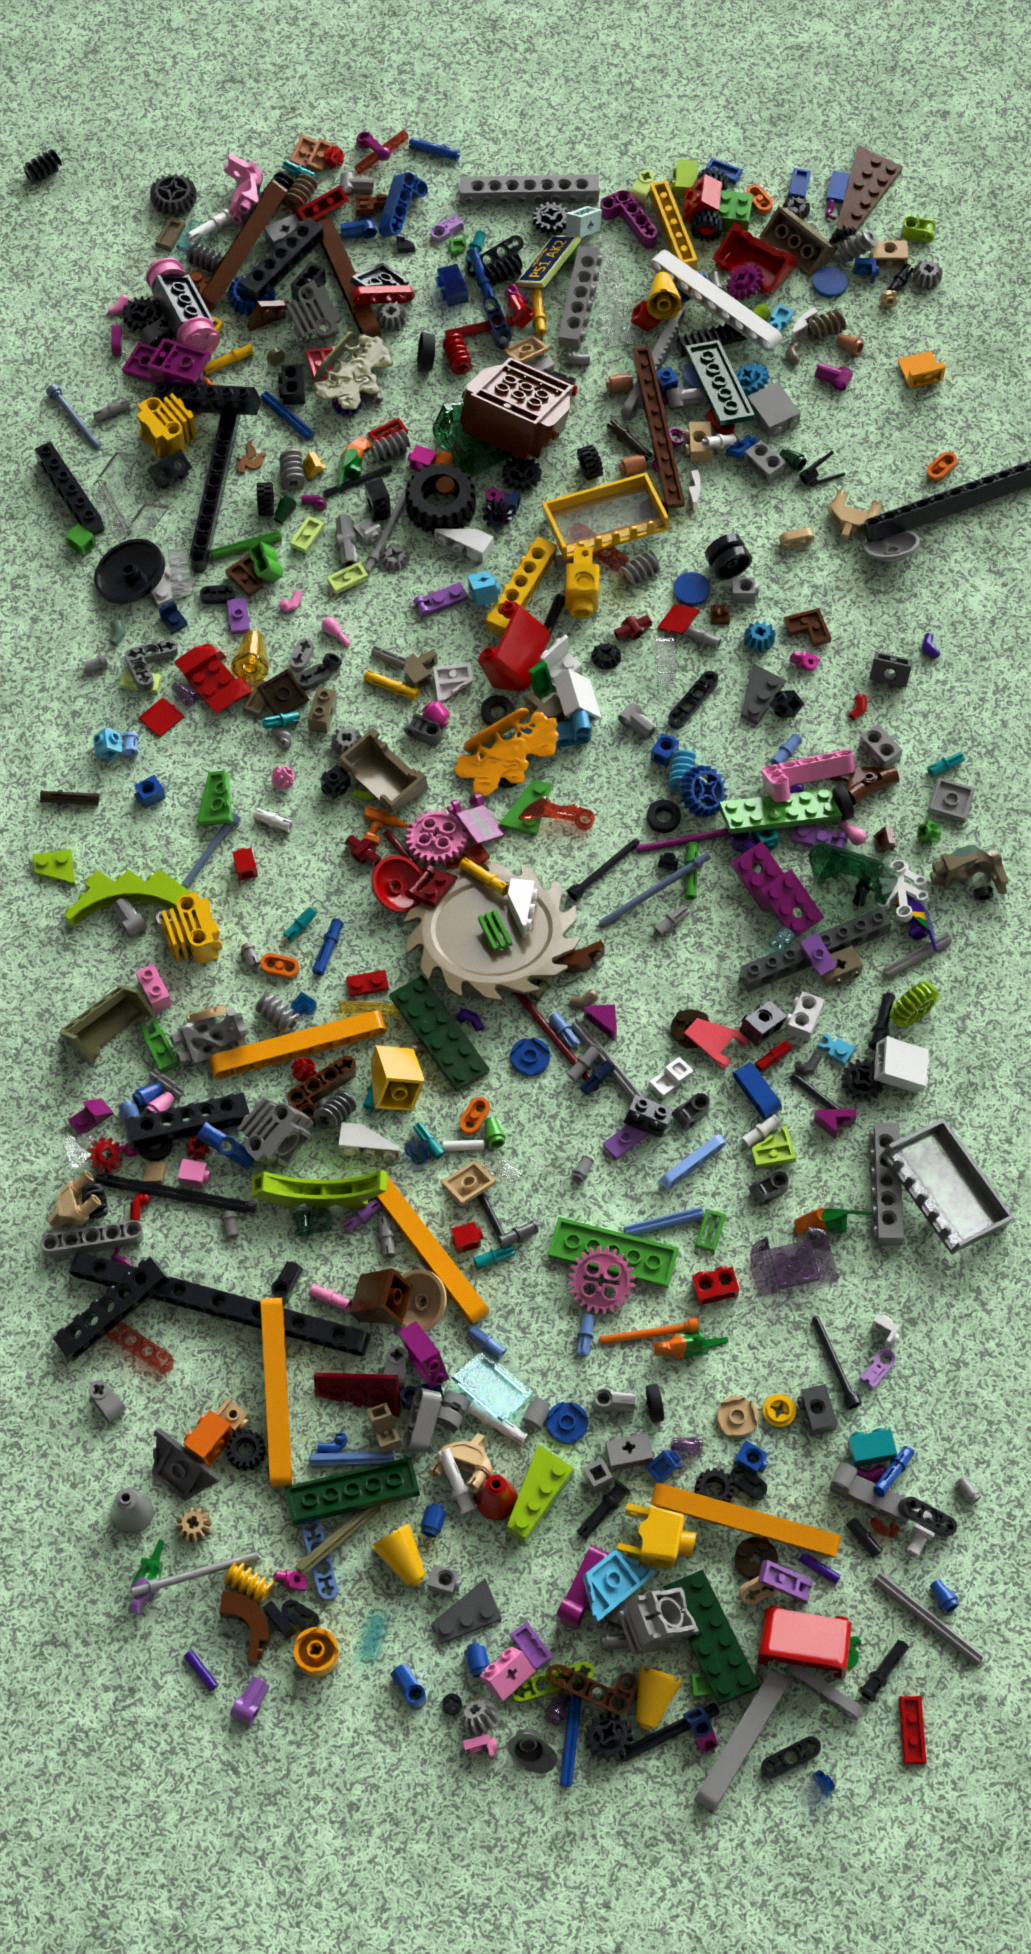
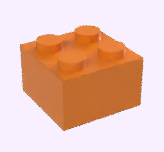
M211 1410L199 1418L198 1426L194 1431L191 1430L187 1433L183 1443L189 1452L209 1468L226 1448L230 1436L234 1437L231 1424Z

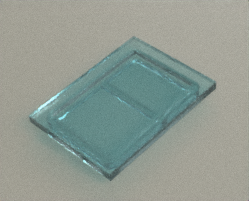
M484 1349L451 1377L452 1380L501 1422L534 1394L532 1390Z

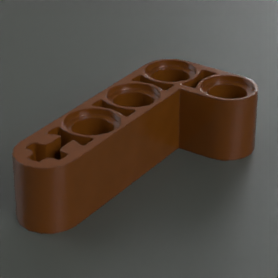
M343 1056L291 1089L287 1094L288 1105L304 1114H314V1111L317 1110L314 1103L356 1076L357 1069L354 1058ZM328 1077H335L332 1081L326 1080ZM313 1087L318 1088L315 1092L309 1091ZM296 1098L301 1099L298 1103L292 1102ZM312 1116L310 1117V1119L314 1122L313 1126H315L316 1123L314 1121V1117Z
M553 1664L546 1670V1679L551 1684L614 1714H622L627 1710L638 1685L637 1678L631 1673H620L617 1675L610 1689L560 1664ZM560 1669L559 1673L568 1678L566 1680L561 1678L554 1680L555 1676L552 1674V1671ZM626 1676L631 1680V1686L628 1689H624L621 1686V1680ZM575 1678H579L582 1681V1687L578 1691L572 1688V1681ZM596 1687L602 1691V1697L599 1700H594L592 1697V1691ZM616 1697L622 1701V1706L619 1710H615L612 1707V1700Z

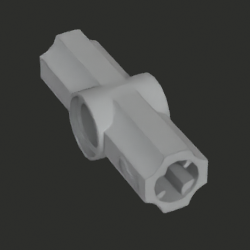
M341 514L335 518L338 551L341 554L342 567L347 568L358 562L357 544L351 516Z

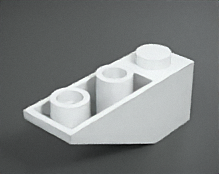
M436 528L434 530L435 541L439 545L450 547L456 553H463L474 561L478 560L483 563L494 547V537L478 529Z
M511 878L508 890V907L522 937L526 938L527 931H531L532 927L530 916H534L535 904L532 903L537 900L538 889H534V881Z
M341 1123L339 1152L344 1155L362 1154L368 1158L383 1156L389 1160L401 1157L400 1147L366 1126L355 1123Z

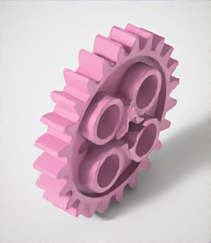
M438 809L435 810V813L428 810V815L421 813L422 818L414 817L415 823L410 822V828L406 829V845L409 848L410 854H414V859L420 857L421 863L427 860L428 865L432 861H435L436 866H438L439 861L446 865L447 859L453 862V856L459 858V851L465 852L464 846H468V833L453 814L446 813V809L442 813H439Z
M597 1246V1252L589 1248V1255L582 1252V1260L575 1258L578 1265L570 1266L575 1272L568 1274V1276L573 1277V1281L568 1282V1284L574 1285L570 1293H577L574 1301L581 1299L582 1301L579 1306L582 1307L587 1304V1311L594 1307L595 1314H598L600 1309H602L604 1314H607V1308L615 1312V1305L621 1309L623 1307L621 1301L629 1302L626 1295H633L629 1288L636 1287L634 1283H631V1280L636 1278V1276L630 1275L634 1267H627L630 1260H622L624 1253L617 1256V1249L610 1253L609 1246H606L604 1252H602L600 1246ZM591 1262H595L599 1266L596 1274H592L588 1270V1265ZM611 1266L619 1268V1275L617 1277L609 1275V1268ZM603 1274L605 1279L620 1281V1285L606 1282L601 1286L599 1281L584 1279V1275L598 1278ZM587 1283H592L595 1286L593 1294L585 1292V1285ZM608 1286L615 1288L616 1295L614 1298L606 1296L605 1290Z

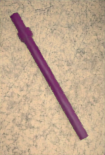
M726 826L724 829L638 845L636 849L637 853L723 836L733 837V834H729Z

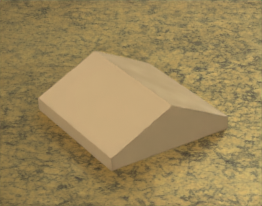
M532 335L502 350L507 358L511 357L524 363L550 351V347Z
M476 1160L441 1181L453 1199L461 1205L466 1204L497 1184L496 1180Z

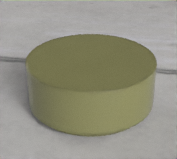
M278 347L273 348L267 355V361L272 366L282 363L285 358V353Z

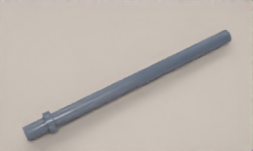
M706 852L698 858H693V861L599 920L602 927L606 926L692 870L701 868L703 863L711 859L710 855Z

